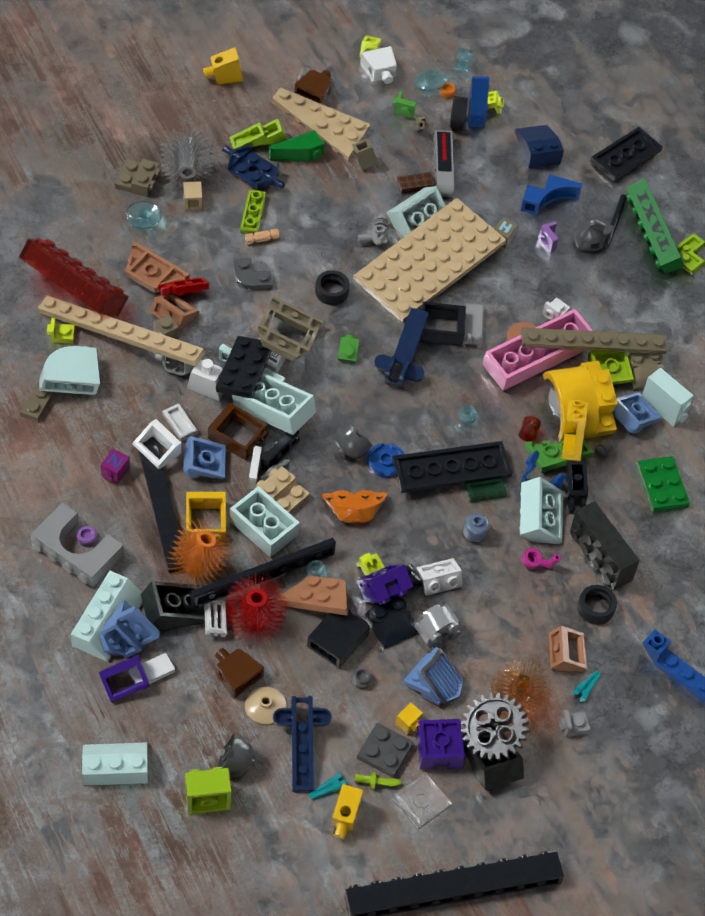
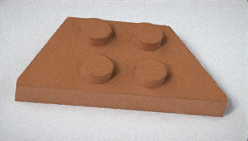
M135 241L132 243L131 254H129L125 270V276L153 293L158 292V284H169L171 281L190 279V274Z
M310 575L281 595V597L284 595L285 598L277 599L278 602L283 600L282 603H286V607L348 615L347 585L345 580Z

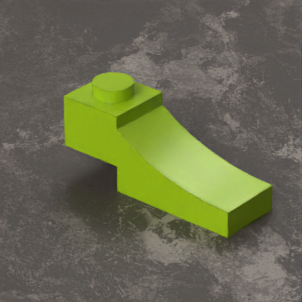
M276 119L263 126L259 122L229 138L233 149L236 150L249 145L251 147L265 144L274 145L287 139L282 124Z

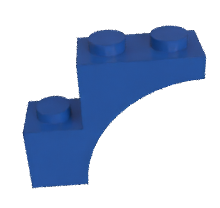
M549 175L545 189L527 185L520 211L538 215L540 209L553 200L563 198L578 200L583 183Z

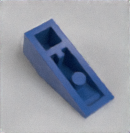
M472 76L466 111L468 127H485L489 90L488 76Z

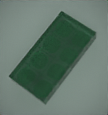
M503 478L466 483L465 485L470 503L504 498L508 494Z

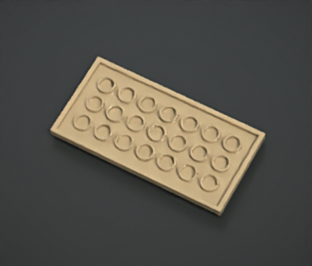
M456 198L354 274L353 279L403 323L407 320L411 307L422 309L423 302H431L505 245L506 239Z

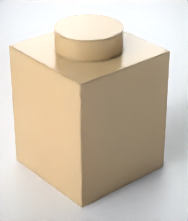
M183 182L185 210L202 209L201 182Z

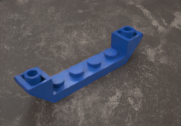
M655 629L643 641V646L653 664L705 704V677L670 651L668 648L671 640Z

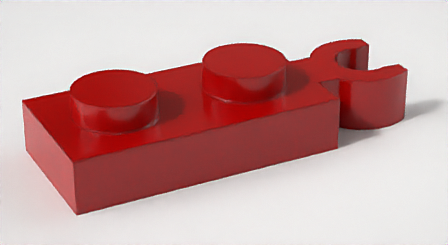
M204 277L171 281L169 284H158V292H161V295L174 293L175 295L183 296L189 292L202 293L203 290H209V282Z

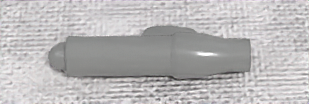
M283 459L278 464L271 466L259 477V480L265 481L268 479L269 473L274 468L278 470L281 466L287 467L290 460Z

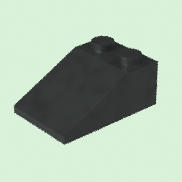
M151 581L141 593L146 618L159 630H169L205 623L204 605L197 608H192L190 605V592L195 590V588L203 587V585Z
M497 724L492 728L493 731L496 730ZM505 734L502 735L503 740L508 739ZM484 735L481 742L487 743L491 735ZM463 740L466 756L477 780L485 791L524 779L523 758L517 750L516 755L509 752V759L502 755V759L499 762L496 756H494L493 761L490 762L488 755L484 760L481 759L480 753L474 755V748L469 750L467 747L469 742H464Z

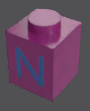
M112 449L100 465L101 476L107 481L118 484L130 468V457Z

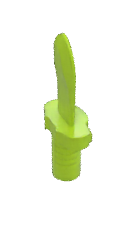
M372 772L371 776L355 775L356 783L370 784L371 789H375V784L398 786L402 783L399 779L376 777V772Z

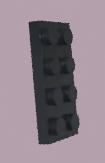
M638 127L593 155L590 161L610 179L616 181L661 152L663 146L642 128Z
M237 336L216 384V392L253 399L272 351L263 347L260 339Z

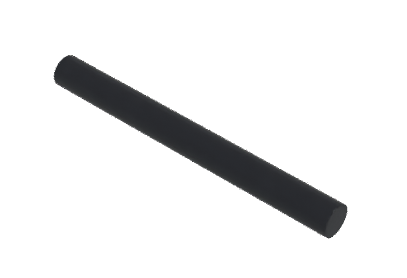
M624 194L619 198L610 224L614 227V230L606 235L604 248H609L627 199Z

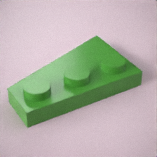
M583 439L581 461L593 457V451L585 439ZM564 440L561 443L542 441V444L525 442V448L530 455L535 451L539 452V457L535 464L541 473L566 466L567 461H574L561 459Z

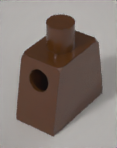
M315 70L309 71L295 83L294 93L324 105L332 90L331 73L328 70H323L322 73Z
M221 648L215 654V657L220 661L216 668L217 676L233 699L264 677V666L241 649H236L229 654L224 648Z

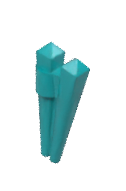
M595 671L583 683L581 682L577 685L572 694L574 696L580 694L579 700L584 702L600 678L601 673Z
M337 773L309 793L308 796L312 800L332 792H337L341 790L342 784L348 785V781L343 780V774Z

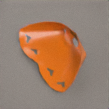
M339 490L333 493H324L321 496L340 521L344 523H366L374 518L388 493L361 490L353 494L348 491Z

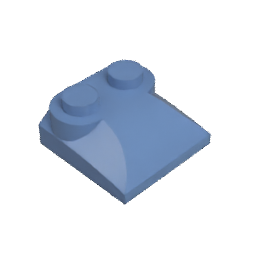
M639 392L617 398L618 404L613 410L614 417L630 433H639L643 427L651 425L662 418Z
M190 436L184 449L183 469L185 474L190 478L205 476L224 479L226 445Z

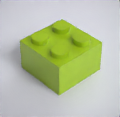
M214 767L211 770L193 769L185 772V794L188 814L231 810V785L228 768Z

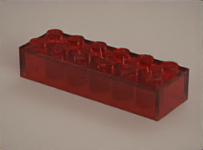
M28 238L19 255L21 260L100 315L119 316L129 298L124 294L123 289L109 284L110 280L96 275L97 272L94 269L83 266L81 260L70 257L68 251L57 248L55 246L56 243L49 239L45 241L40 238Z

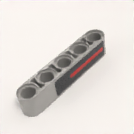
M450 130L434 131L435 186H437L441 197H453L454 195L452 131Z

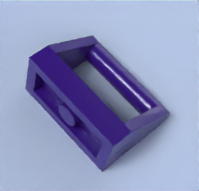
M139 654L98 672L111 703L150 687ZM137 665L143 681L113 693L108 677Z

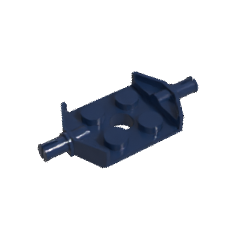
M227 145L222 148V152L229 155L228 171L259 190L273 185L280 189L285 187L286 183L278 179L280 164L278 163L276 167L251 151V145L236 150L231 149Z

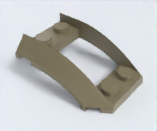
M273 296L258 327L261 344L263 347L293 361L309 353L323 320ZM273 317L305 332L306 335L302 343L300 344L270 329L269 325Z

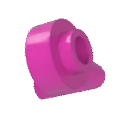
M535 548L527 549L521 556L522 564L528 569H535L538 566L551 569L561 560L559 554H555L549 560L543 559L541 553Z

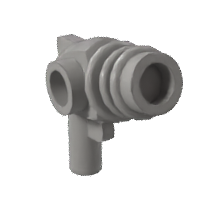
M383 214L378 215L372 230H368L367 234L358 235V242L373 241L376 245L387 244L388 217Z

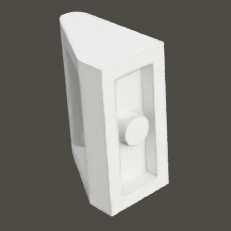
M157 419L149 423L133 442V446L158 469H161L181 454V442ZM152 436L168 450L160 460L143 444Z

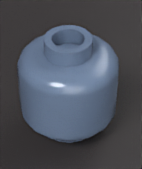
M480 513L470 514L465 519L463 534L469 541H483L489 531V520Z

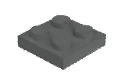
M377 722L357 754V759L394 778L412 748L414 741Z

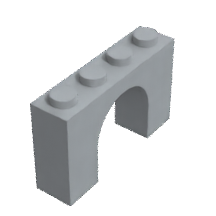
M61 503L30 534L31 544L36 551L45 553L52 562L62 565L66 572H72L82 583L94 587L124 556L123 544L108 534L94 549L87 553L75 554L63 548L61 542L78 524L77 512Z

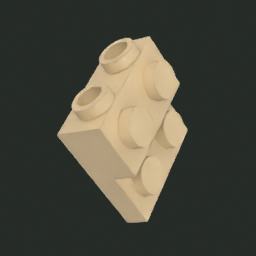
M282 466L278 470L276 468L271 470L268 475L269 478L265 481L260 480L255 488L259 486L290 514L310 497V493L296 482V477Z

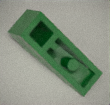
M313 130L269 146L268 158L270 161H310L324 155V142L316 131Z

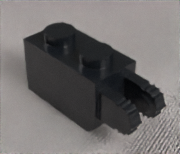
M567 461L565 467V502L568 505L569 514H574L575 506H580V508L586 506L588 497L586 461Z

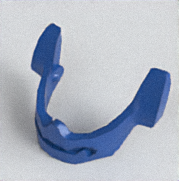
M538 451L533 452L525 463L528 467L522 476L521 483L531 480L530 478L527 479V475L536 467L535 463L539 457ZM560 473L549 483L560 488L564 482L565 475Z

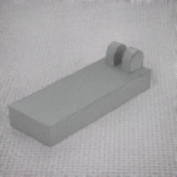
M465 303L466 318L463 346L470 344L481 348L483 305Z

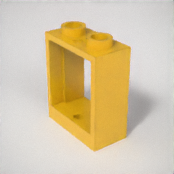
M186 492V529L192 531L188 524L191 526V509H221V529L205 530L216 532L217 534L214 535L217 537L216 539H226V492Z

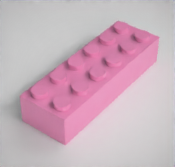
M576 309L536 327L593 331ZM521 335L486 351L482 365L504 391L585 350L522 347Z

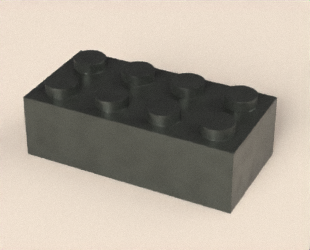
M596 501L576 510L570 534L580 544L583 553L591 559L594 568L600 571L605 583L615 590L633 581L640 560Z

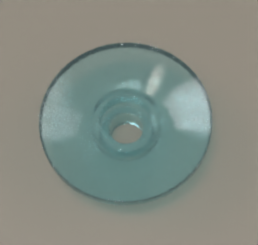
M426 70L420 72L414 78L415 86L423 91L439 90L447 83L446 74L439 70Z
M135 202L126 210V220L134 228L150 229L160 222L161 210L152 202Z

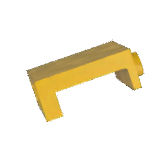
M580 400L569 401L566 422L577 424L576 435L564 434L561 459L581 461L588 403Z

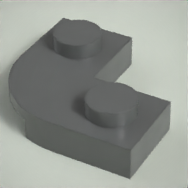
M251 258L233 259L237 282L247 286L248 290L273 289L271 271L253 272Z

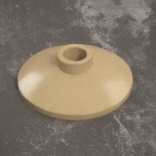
M259 687L253 690L245 701L246 714L253 722L260 725L274 724L273 713L279 708H286V700L282 693L271 687ZM263 701H269L270 703H269V704H263L262 702H263Z

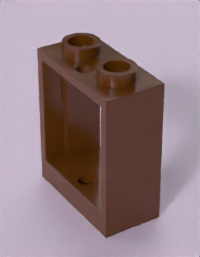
M230 402L208 427L209 440L226 445V450L244 460L253 455L254 447L258 446L260 442L263 443L268 436L267 423ZM232 420L256 433L246 446L222 433Z

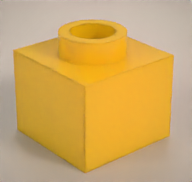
M410 702L397 715L395 725L408 736L412 731H417L418 721L422 720L423 712Z

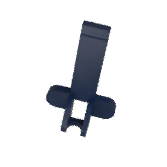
M411 307L394 356L378 355L375 358V368L385 372V384L391 383L402 389L406 379L414 382L423 380L424 369L421 366L412 364V360L427 322L428 312ZM396 363L404 365L399 380L391 378Z
M292 696L291 708H279L273 713L275 725L292 728V791H314L313 727L327 726L332 719V714L328 709L313 708V696ZM296 703H307V722H296Z

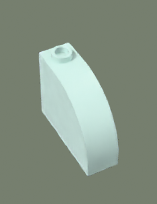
M68 346L54 351L49 355L42 369L39 379L40 391L96 395L100 386L96 348Z

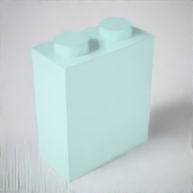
M659 368L648 377L642 397L673 427L687 419V413L692 406L691 402L694 396L662 368Z

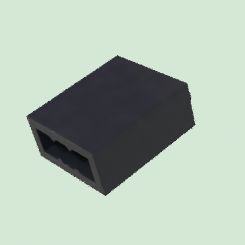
M349 609L348 615L329 613L308 636L307 647L340 669L368 637L370 626L364 619L353 615Z

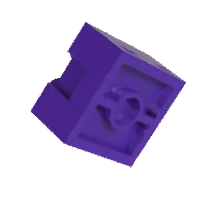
M391 564L356 580L364 601L372 602L373 604L379 603L380 605L391 601L390 596L397 595L399 597L407 594V589L413 587L405 564Z
M461 719L418 721L416 733L420 769H434V765H447L448 769L462 768L464 747Z

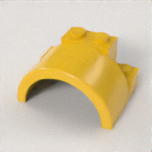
M592 361L581 363L578 367L550 370L543 374L544 381L549 379L553 383L559 401L561 418L558 435L559 442L564 440V434L576 435L577 424L566 422L569 401L574 400L588 403L584 439L613 435L617 428L613 410L618 402L609 369L601 370L600 362Z

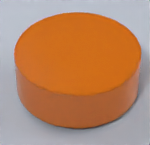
M448 82L440 85L439 94L441 97L450 99L455 96V85Z

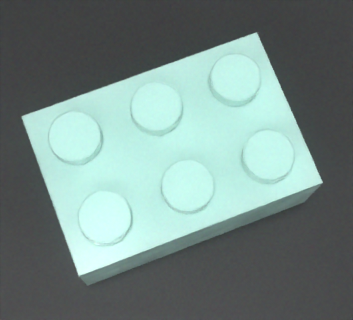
M259 486L230 508L229 521L270 558L299 535L300 522Z

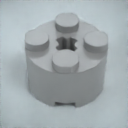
M446 603L443 607L437 604L426 610L422 614L423 619L420 622L416 621L414 625L425 643L432 649L435 647L442 648L448 640H455L461 634L459 631L461 623Z

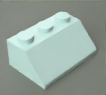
M437 186L425 187L388 211L387 214L393 227L405 237L444 208L445 203Z
M541 477L522 482L520 493V535L531 542L561 544L563 531V491Z
M147 743L83 745V786L148 783Z

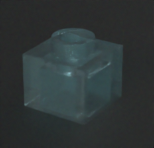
M459 47L455 56L454 68L470 72L475 52Z

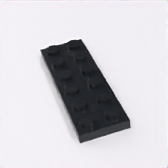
M502 441L395 455L392 457L400 493L511 478L512 475Z

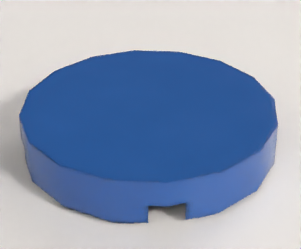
M380 443L369 451L368 467L379 477H395L392 457L403 455L404 452L394 444L384 445V443Z

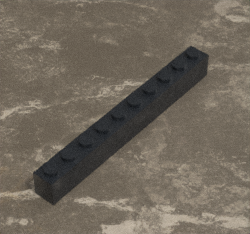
M543 851L535 856L526 854L512 860L503 858L495 863L481 862L476 864V866H459L450 871L440 869L433 874L425 875L424 873H418L410 878L396 877L387 882L379 880L365 886L355 884L345 889L344 899L348 916H386L559 885L562 883L564 873L558 852Z

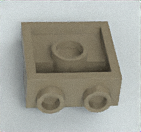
M126 159L114 183L115 188L148 197L150 191H153L155 188L156 179H159L161 175L159 163L142 159L141 163Z

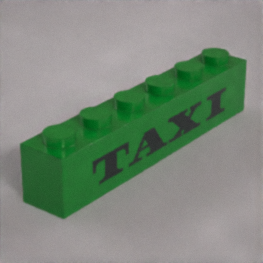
M646 179L627 186L629 194L626 197L630 204H634L632 210L635 217H640V220L637 222L641 230L645 229L646 233H643L646 242H651L652 246L649 249L652 256L656 255L658 258L655 260L658 269H663L666 275L684 267L681 256Z

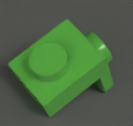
M399 91L398 96L393 99L394 114L413 119L417 102L402 99L403 92Z
M345 334V337H341L339 360L356 362L359 339H356L355 335Z

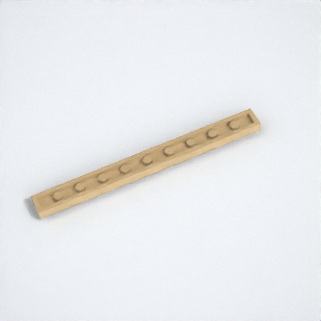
M46 296L37 308L40 314L195 367L205 354L204 348L50 296Z

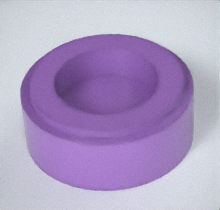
M84 526L77 531V541L80 545L88 547L95 544L97 533L94 528Z

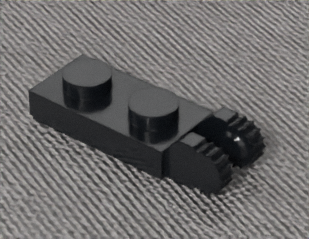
M299 430L294 435L286 432V435L281 440H277L271 449L262 454L260 459L261 470L266 472L271 466L278 464L292 451L300 441L298 436Z

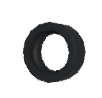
M454 96L450 128L463 129L468 104L467 97Z
M328 270L317 277L315 294L321 302L328 305H338L348 298L350 283L346 275L339 271ZM333 282L342 286L343 290L337 293H330L325 291L322 286Z
M590 585L581 593L577 608L581 617L587 622L596 625L605 624L614 616L617 599L609 588L602 585ZM600 597L608 603L609 609L602 613L594 612L586 605L587 598Z

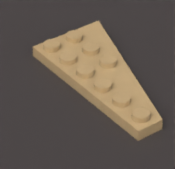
M281 87L272 98L273 104L286 114L292 115L296 122H301L305 125V129L309 132L315 130L324 143H328L333 151L344 156L343 159L347 162L354 153L352 144L362 141L370 130L371 124Z

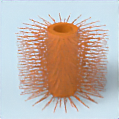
M188 524L194 534L191 535L188 529L183 527L187 531L186 536L185 532L181 533L184 537L176 536L181 542H173L179 547H172L176 552H169L174 556L176 555L179 560L177 563L168 564H181V566L169 569L184 568L182 571H179L180 573L184 570L186 571L181 576L187 573L189 577L191 575L190 580L193 578V582L197 576V584L199 575L202 578V582L204 581L203 574L209 580L207 572L209 577L215 579L212 575L213 572L214 575H217L216 571H223L219 566H226L221 559L229 561L223 555L232 556L224 550L232 549H227V547L224 549V546L219 548L221 545L229 543L222 544L223 542H218L226 539H216L217 537L214 536L217 534L216 532L213 534L209 530L203 531V527L200 532L198 526L196 527L197 531H195Z

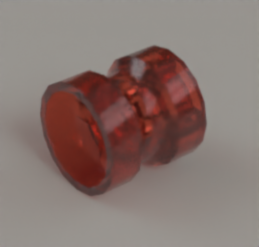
M533 416L524 417L522 427L518 433L520 439L526 442H534L537 438V431L540 429L541 421Z

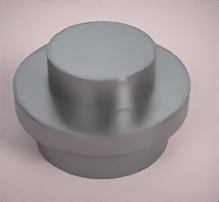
M358 668L352 674V682L359 688L368 687L372 682V674L366 668Z

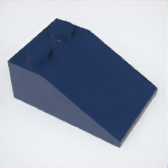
M548 125L515 129V134L528 168L561 164L564 149L559 137Z

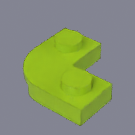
M693 233L676 247L684 263L682 268L691 275L705 266V260L696 255L705 248V241Z

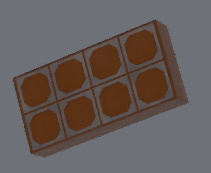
M431 172L397 177L401 193L420 191L425 187L435 186Z

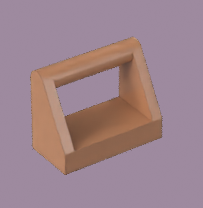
M170 293L169 295L155 297L150 313L159 319L170 315L180 331L198 316L199 311L175 294ZM169 301L174 302L175 304H177L178 306H180L181 308H183V309L186 310L187 312L184 313L182 310H180L179 308H177L176 306H174L173 304H171Z
M562 625L548 633L551 669L555 671L586 672L585 634ZM568 639L577 640L578 662L572 661L569 658Z

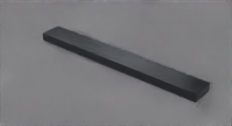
M151 437L143 444L160 460L161 457L156 439ZM138 450L168 573L179 571L180 568L176 570L169 568H177L181 564H168L178 562L179 559H177L176 555L174 556L169 552H176L172 547L179 546L173 541L181 542V540L176 537L180 536V532L177 531L179 528L163 467L158 469Z
M334 538L327 539L192 590L190 592V605L192 608H197L231 595L229 594L230 591L231 593L234 590L239 592L234 587L238 586L242 590L243 588L240 586L243 584V587L246 588L252 579V585H255V578L257 585L258 582L259 584L262 583L261 580L265 582V580L273 579L333 556L335 554L336 541Z

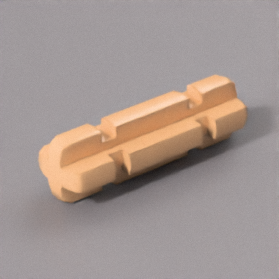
M271 229L270 232L269 230L255 232L254 235L252 233L245 235V241L248 245L254 244V242L260 243L280 238L278 229Z

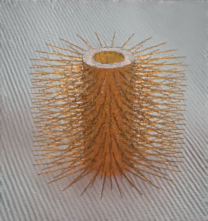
M525 661L523 674H521V669L519 670V663L517 671L515 669V672L513 670L509 673L510 671L508 670L507 675L504 676L502 674L499 680L498 678L495 680L497 683L495 685L492 684L493 687L490 688L493 689L496 686L493 690L496 693L493 696H497L498 692H500L503 696L508 694L510 701L515 698L518 701L517 705L521 704L524 707L522 711H526L528 714L526 717L531 720L532 717L535 718L536 712L539 715L547 704L550 705V699L545 698L549 695L546 694V691L552 690L550 688L548 690L543 688V684L549 686L543 680L542 682L536 680L535 677H538L541 673L535 676L533 674L531 677L529 674L532 671H528L527 667L526 674L524 675ZM509 711L502 712L500 716L506 714L505 716L508 717Z

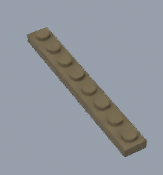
M526 327L521 329L522 347L666 354L667 352L666 335Z

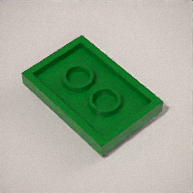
M674 456L637 461L636 466L652 512L689 507L690 501Z

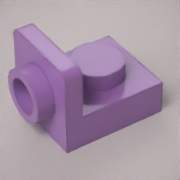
M555 221L544 224L540 229L538 237L550 253L556 250L559 240L555 233L557 226Z

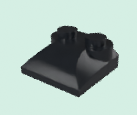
M401 597L390 598L391 601L381 605L376 604L365 613V619L383 649L419 634L414 627L415 622L407 610V603Z

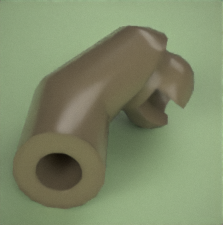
M424 116L415 119L414 128L416 131H421L427 124Z

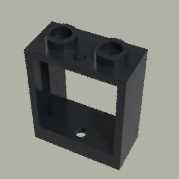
M423 302L422 309L418 310L428 312V317L457 320L456 332L425 329L424 327L419 342L463 346L466 306Z

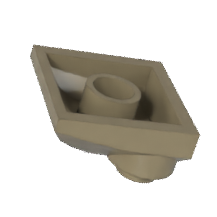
M630 353L628 355L634 378L633 382H630L633 391L644 389L650 375L659 368L664 370L662 354Z

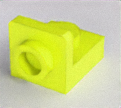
M365 36L361 43L360 57L362 52L378 49L382 39Z
M498 91L488 92L487 109L495 108L497 114H500L504 106L503 98L500 97Z
M51 318V324L47 325V335H50L51 343L73 344L75 325L56 324V318Z
M368 552L359 557L360 561L356 563L357 567H361L365 576L384 568L377 553L370 555Z

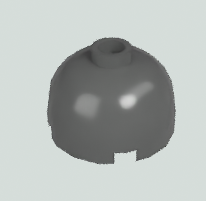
M343 422L335 432L334 440L338 447L336 451L344 458L346 456L360 458L370 450L372 444L347 422Z
M232 734L223 748L225 749L223 756L220 755L217 767L229 769V777L231 778L243 775L246 770L250 771L255 763V759L252 758L254 751L250 742L240 735Z

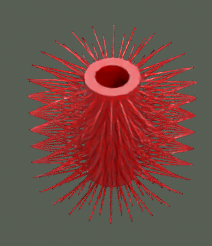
M255 578V589H250L254 587V584L250 587L248 585L247 589L242 585L240 586L244 590L240 589L238 591L245 594V596L237 594V592L236 594L235 592H229V594H234L233 598L232 596L226 598L230 604V608L226 606V609L228 610L227 613H231L228 616V620L230 621L231 619L233 621L230 625L232 623L236 625V623L240 622L239 626H235L236 629L244 626L240 630L243 631L245 629L243 633L248 631L249 635H253V643L256 631L257 644V634H265L263 629L271 636L273 634L269 632L270 630L276 633V630L268 627L267 624L275 626L276 629L277 627L278 629L279 627L280 629L282 628L279 626L281 623L282 625L284 624L281 621L282 617H284V620L286 619V615L282 611L284 610L283 608L287 610V607L285 606L286 603H282L283 600L281 602L280 600L279 602H272L274 599L285 598L284 595L283 597L280 595V597L276 596V598H273V595L279 593L275 592L268 595L273 590L268 591L270 587L264 590L265 586L260 588L259 582L257 589ZM235 595H237L238 597L240 596L241 598H244L245 601H244L243 599H239V598L237 599ZM237 604V605H240L241 607L237 608V606H236V608H235V606H234V607H233V606L231 607V605Z

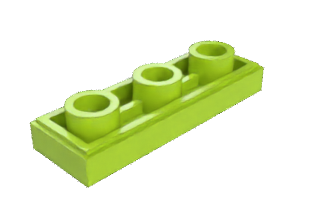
M249 190L240 233H252L254 235L255 232L259 231L266 192Z

